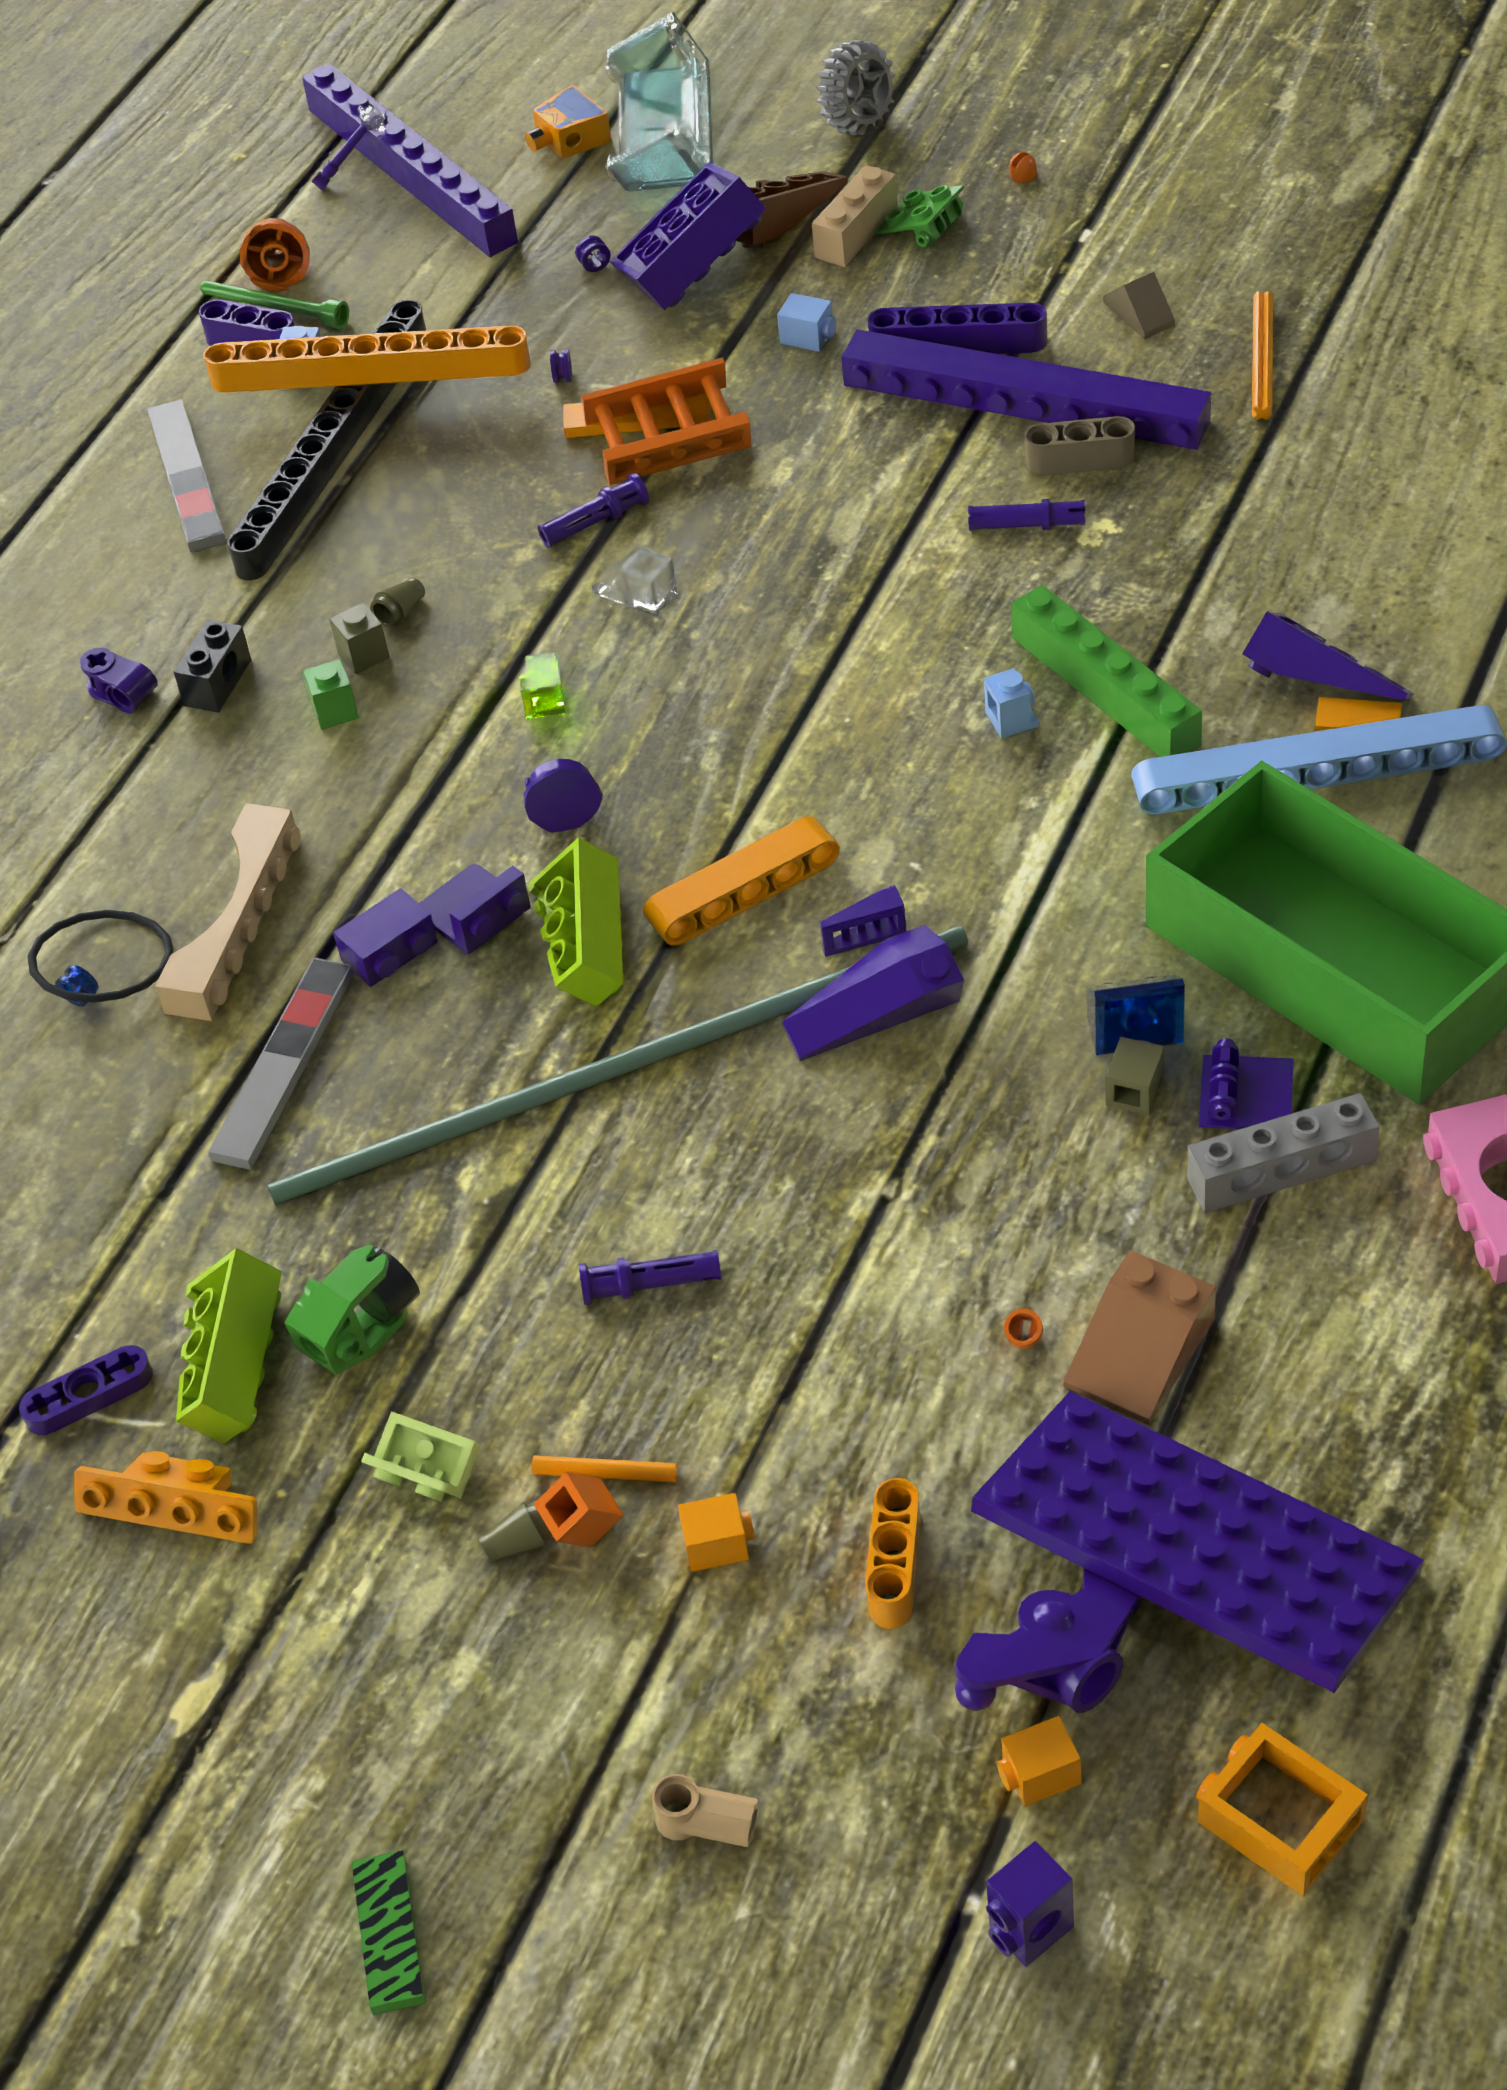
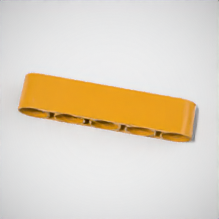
M813 816L802 817L655 893L645 903L643 915L667 944L671 946L680 945L826 869L837 859L840 853V845Z

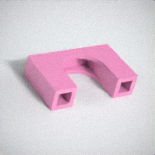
M1507 1094L1430 1113L1428 1133L1423 1135L1424 1147L1428 1158L1436 1160L1441 1169L1440 1179L1442 1187L1448 1196H1454L1457 1203L1460 1225L1465 1232H1471L1475 1240L1474 1248L1477 1260L1482 1268L1488 1267L1495 1284L1507 1282V1201L1493 1193L1486 1186L1481 1176L1492 1166L1507 1161Z

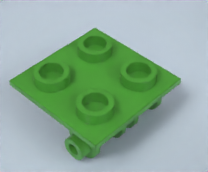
M941 185L931 191L922 192L920 189L911 191L903 197V203L896 210L885 216V222L875 231V234L880 235L913 229L916 235V243L919 246L933 245L941 236L940 234H943L963 212V201L958 195L965 188L964 185L954 187Z

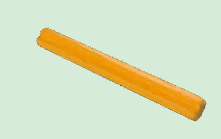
M1258 291L1255 293L1253 300L1252 416L1256 420L1261 418L1268 420L1272 416L1273 294L1269 291L1265 293Z

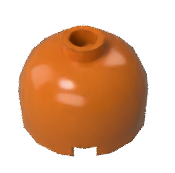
M268 218L257 222L247 231L240 246V264L242 269L244 268L245 273L250 277V281L254 285L267 291H284L289 289L287 286L295 285L304 278L309 267L310 248L304 234L295 224L284 219Z

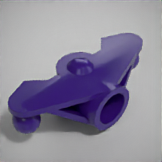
M1083 1568V1589L1073 1595L1057 1590H1041L1030 1594L1021 1602L1017 1617L1019 1629L1011 1634L973 1633L958 1655L955 1665V1673L958 1678L955 1686L957 1700L963 1707L969 1710L980 1711L992 1704L997 1693L996 1687L1010 1684L1068 1705L1076 1713H1084L1093 1709L1111 1692L1123 1669V1658L1117 1652V1649L1132 1615L1141 1606V1596Z

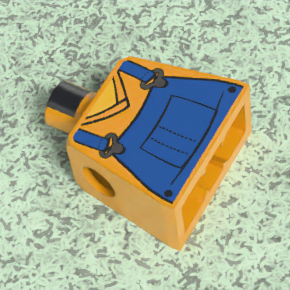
M574 85L569 86L536 107L533 111L536 129L525 134L526 143L532 152L547 146L560 158H567L612 141L608 113Z

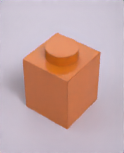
M565 1472L534 1503L556 1542L585 1547H593L624 1516L601 1478Z

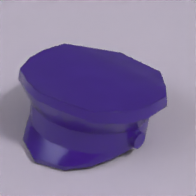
M554 759L544 762L533 771L529 778L525 779V787L527 788L524 792L523 803L528 818L542 829L551 833L581 827L598 811L603 798V793L598 783L589 773V770L580 762L570 759Z

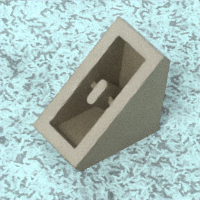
M1155 272L1129 282L1103 296V302L1144 339L1175 325V319Z

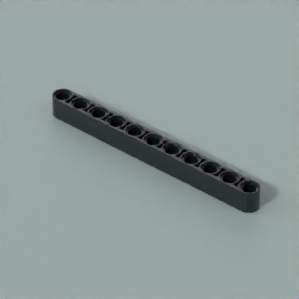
M411 299L395 303L373 334L426 331L421 304ZM397 383L335 386L228 539V548L235 573L240 579L256 580L268 572Z

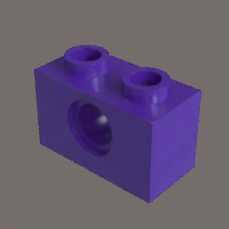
M1036 1841L986 1880L988 1901L986 1910L989 1914L990 1926L988 1934L995 1946L1005 1956L1009 1957L1014 1954L1025 1967L1074 1927L1073 1879Z

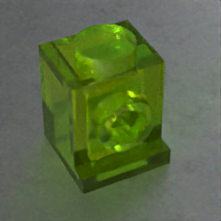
M557 652L525 656L527 673L519 675L520 691L526 719L565 714L563 686Z

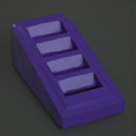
M895 885L884 888L819 922L822 949L825 957L878 943L907 932L904 903ZM841 930V934L833 938V932Z

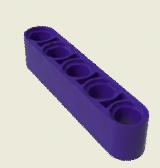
M1038 303L890 307L876 309L867 318L868 331L994 354L1038 352L1043 350L1048 343L1047 311L1044 306Z

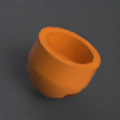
M1024 151L1016 153L1011 158L1009 164L1010 178L1018 183L1034 180L1037 176L1035 158Z
M1023 1308L1013 1311L1008 1315L1004 1323L1005 1335L1008 1341L1016 1348L1031 1349L1042 1339L1044 1332L1043 1324L1040 1317L1030 1309ZM1024 1320L1031 1321L1028 1340L1020 1341Z

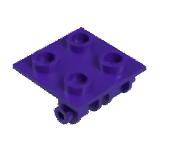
M1229 1038L1220 1039L1212 1048V1055L1203 1054L1199 1127L1243 1129L1292 1114L1294 1059L1239 1056V1048L1233 1040Z

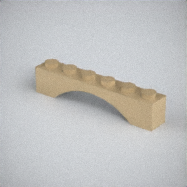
M245 803L231 831L240 861L239 880L233 897L220 917L207 931L187 946L170 955L155 985L164 1014L212 1021L219 1005L225 1003L228 986L234 974H237L242 967L244 952L249 942L255 940L258 923L263 913L267 912L271 906L274 889L278 881L284 879L287 862L292 852H295L299 847L301 833L300 829L295 825L291 809Z

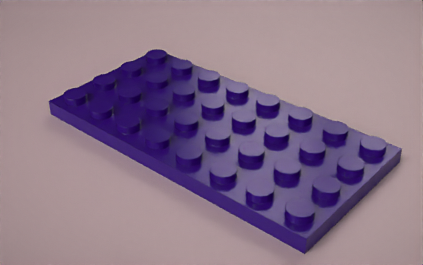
M1072 1391L1067 1393L973 1496L971 1512L1333 1693L1339 1688L1419 1577L1424 1559L1398 1546L1388 1543L1352 1524L1346 1523L1306 1502H1302L1262 1481L1239 1472L1218 1460L1197 1452Z

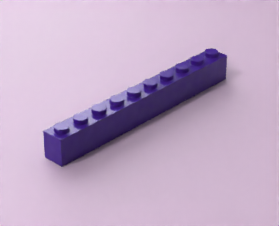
M330 63L319 66L313 72L302 76L310 112L346 141L361 124H364L363 118L365 116L371 118L375 122L374 126L368 127L365 125L368 131L355 148L488 257H492L518 243L513 209Z
M857 329L841 356L844 386L1047 423L1115 416L1126 417L1133 421L1135 425V439L1198 450L1211 420V392L870 331Z

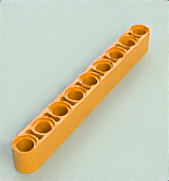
M518 326L225 342L214 344L204 352V360L211 386L215 391L224 393L515 376L525 373L531 366L526 332Z

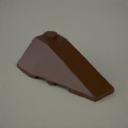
M821 171L787 176L785 178L786 182L768 181L766 179L756 181V187L749 188L767 209L761 214L760 222L753 229L744 231L735 241L742 242L744 248L763 247V242L777 239L848 184V176Z

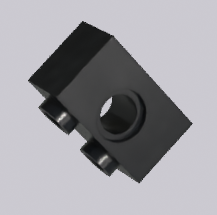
M206 620L173 672L184 706L220 712L252 660L241 625Z

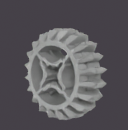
M855 39L839 43L838 48L830 50V58L822 60L824 71L817 73L821 78L820 85L815 87L820 91V97L816 102L823 106L820 115L827 118L826 124L835 128V131H839V133L859 136L864 135V133L874 132L876 126L883 125L882 117L890 115L888 105L894 103L891 95L896 87L892 85V79L896 73L890 70L893 61L886 58V51L878 48V45L872 42Z

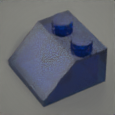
M1167 975L1086 987L1087 1018L1096 1055L1115 1053L1120 1037L1144 1040L1161 1046L1184 1043L1185 984L1183 978L1176 975Z

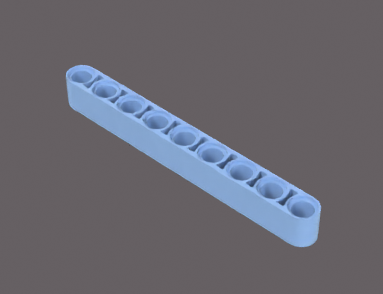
M1478 705L1150 758L1138 763L1132 769L1131 777L1141 809L1148 814H1163L1205 807L1261 760L1311 790L1489 761L1500 756L1505 751L1507 741L1495 711L1489 706Z

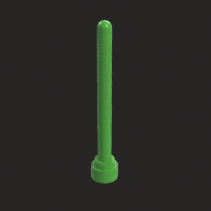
M203 281L200 285V290L205 295L317 317L326 327L341 330L349 320V306L347 302L329 299L320 304L211 281Z

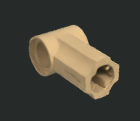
M671 1774L663 1777L656 1783L652 1793L654 1817L657 1829L664 1837L671 1840H684L691 1836L749 1848L757 1825L759 1799L698 1787L690 1777L683 1774ZM676 1802L688 1805L685 1810L680 1812L666 1810L670 1804Z

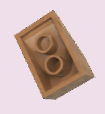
M1129 1250L1107 1284L1064 1378L1063 1387L1150 1425L1215 1320L1216 1286Z

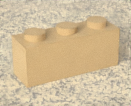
M865 165L812 222L814 256L816 259L842 267L847 266L875 235V231L885 222V216L898 208L895 173Z

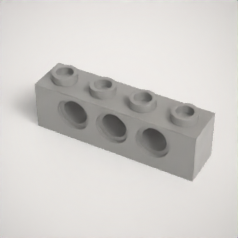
M1358 1093L1188 1145L1187 1180L1204 1213H1208L1377 1161L1380 1126L1362 1094Z

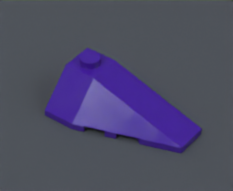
M1269 611L1265 613L1242 655L1251 659L1248 665L1250 668L1270 678L1272 673L1281 676L1404 701H1410L1414 695L1413 692L1367 665L1363 667L1358 664V660L1349 653L1332 645H1325L1326 639L1281 613Z
M923 925L885 939L784 1019L782 1025L800 1062L960 1002L964 978L947 943L930 928Z

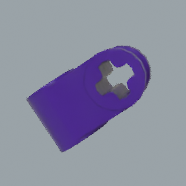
M93 648L85 652L80 658V667L88 677L87 690L89 695L94 699L115 706L122 712L132 713L158 686L155 675L148 667L140 662L131 661L113 653L109 649Z

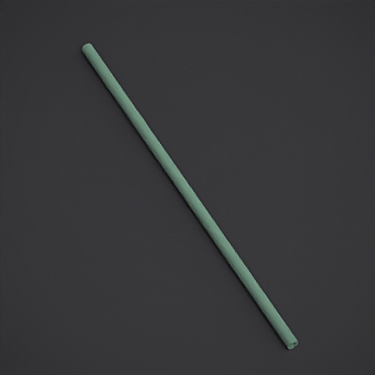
M961 925L937 934L947 943L950 951L968 945L966 932ZM851 966L269 1183L267 1186L275 1205L797 1010Z

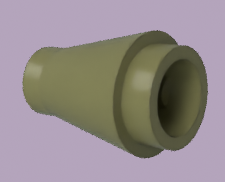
M409 578L403 583L377 592L371 602L370 610L382 623V626H398L404 621L416 603L424 597L425 588L418 579Z
M536 1501L528 1505L525 1502L521 1503L491 1530L478 1537L491 1563L501 1558L547 1545L545 1540L553 1535L534 1506Z

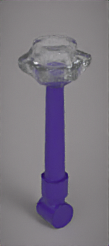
M369 104L368 107L359 105L358 112L361 125L332 160L324 165L323 171H319L311 181L319 189L323 190L330 182V177L333 178L338 172L339 166L368 130L384 131L386 129L383 123L386 117L374 105Z

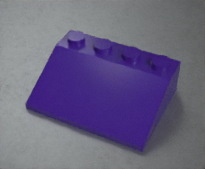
M708 162L609 262L651 301L665 310L668 306L673 307L678 304L685 296L684 291L694 281L698 282L709 273L710 265L719 256L722 257L728 254L736 245L735 240L744 231L753 229L760 222L761 214L767 208L739 176Z

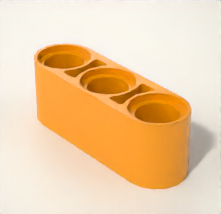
M891 1478L878 1486L874 1495L865 1579L870 1618L876 1625L886 1629L899 1628L905 1625L911 1618L914 1608L921 1534L918 1490L915 1485L902 1478ZM894 1508H904V1509H905V1510H903V1511H901V1512H893V1511H890V1510H892V1509H894ZM894 1550L901 1551V1553L897 1555L885 1554L889 1551ZM885 1594H896V1595H898L897 1597H895V1598H893V1599H883V1598H880V1597L884 1596Z

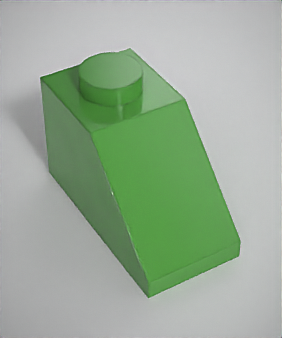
M341 659L302 670V680L321 730L359 719L351 684Z

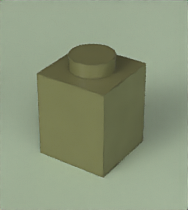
M364 602L329 618L338 654L355 674L390 658L382 623Z
M1120 1037L1105 1076V1099L1107 1106L1146 1115L1150 1114L1164 1076V1046L1152 1044L1144 1040Z

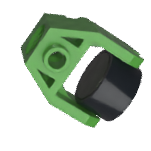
M367 1245L353 1250L321 1283L311 1278L305 1286L302 1297L295 1303L285 1320V1325L297 1350L336 1375L373 1356L404 1324L407 1307L420 1295V1290L409 1271L395 1257L379 1247ZM359 1305L361 1309L355 1313L354 1308Z

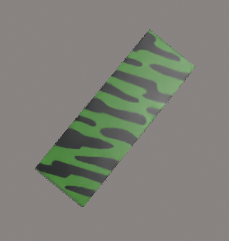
M401 1850L351 1861L369 2006L372 2014L378 2015L426 2004L407 1861L404 1851Z

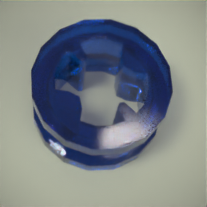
M69 965L65 969V976H60L55 981V986L70 992L96 994L99 989L96 979L87 970L77 965ZM67 1000L76 1006L82 1007L88 1003L83 1001Z

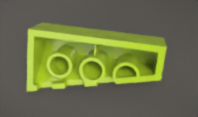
M578 837L528 883L530 893L537 896V900L533 904L536 915L542 917L544 921L540 932L542 939L550 943V948L546 954L555 987L597 1007L610 995L615 994L621 988L624 981L619 863L616 856Z
M235 1248L187 1284L186 1297L194 1301L193 1309L188 1308L184 1313V1326L191 1329V1335L182 1345L181 1359L189 1362V1365L179 1377L176 1422L222 1444H225L239 1433L246 1432L252 1426L257 1414V1408L254 1406L257 1389L265 1376V1368L262 1367L265 1351L273 1338V1329L270 1328L273 1313L281 1300V1291H279L281 1270Z

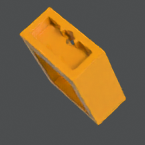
M1261 1723L1250 1737L1243 1734L1235 1742L1227 1758L1229 1762L1219 1774L1211 1772L1201 1783L1196 1793V1798L1198 1799V1823L1301 1896H1304L1364 1822L1368 1794L1264 1723ZM1261 1758H1264L1331 1804L1330 1808L1296 1850L1226 1802Z

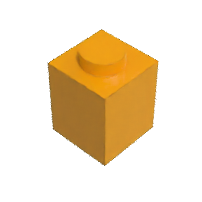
M736 1493L678 1504L691 1572L749 1560L746 1541L755 1539L750 1511L739 1510Z
M1060 1716L1001 1738L1003 1759L997 1761V1768L1007 1791L1016 1789L1024 1807L1082 1784L1081 1758Z

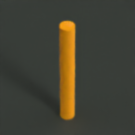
M534 1455L532 1459V1474L562 1476L565 1472H571L601 1479L676 1483L678 1464Z

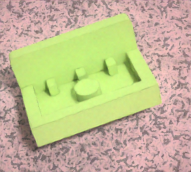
M391 1411L375 1455L372 1456L364 1453L361 1462L375 1467L373 1477L400 1487L402 1479L405 1478L418 1483L414 1491L418 1494L442 1502L445 1493L461 1499L481 1443Z

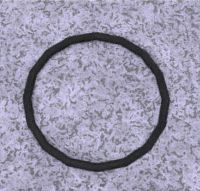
M100 910L79 913L54 923L36 938L27 957L29 973L43 990L66 1000L95 1003L123 999L150 987L159 979L170 955L173 954V947L170 935L156 921L134 912ZM103 918L132 920L151 928L163 940L165 955L159 968L142 982L119 991L98 994L70 992L50 984L39 973L36 956L43 943L59 930L82 921Z

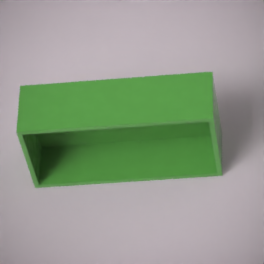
M1262 760L1146 855V926L1418 1105L1425 1101L1507 1026V909Z

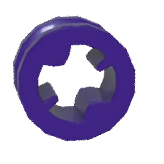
M598 236L585 237L578 243L575 250L576 258L589 272L602 270L607 266L611 258L609 248Z
M569 348L564 349L562 353L550 350L553 382L558 383L561 378L571 382L572 364Z

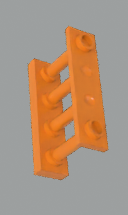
M723 357L581 395L585 424L589 425L600 422L610 447L609 449L602 450L605 476L609 485L628 480V475L634 472L642 477L751 447L750 421L746 411L731 415L720 390L727 387ZM706 393L716 419L695 425L685 398ZM671 403L681 429L660 434L650 408ZM635 412L646 439L624 444L614 418Z

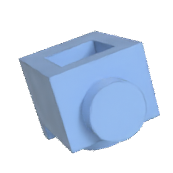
M1012 668L984 677L985 713L1001 739L1039 727V721L1030 708L1031 705L1035 704L1033 690L1027 681L1023 682V677L1018 671Z

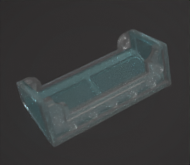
M672 12L607 49L606 73L613 83L619 84V155L617 156L614 152L609 153L605 167L609 177L614 182L618 181L626 192L682 187L708 162L713 163L709 60L676 14Z

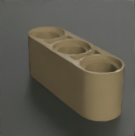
M1115 416L1036 424L1029 427L1024 436L1025 466L1029 472L1036 475L1122 468L1132 464L1135 459V425L1133 421L1126 417Z

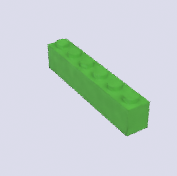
M1040 585L1011 602L1012 638L1158 756L1163 757L1192 752L1202 745V710L1045 586Z

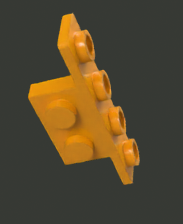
M151 1451L147 1453L142 1452L123 1473L86 1466H79L74 1471L75 1511L78 1513L251 1544L257 1538V1500L253 1496L226 1492L231 1486L230 1467L214 1465L211 1461L205 1459L190 1461L169 1457L164 1452Z

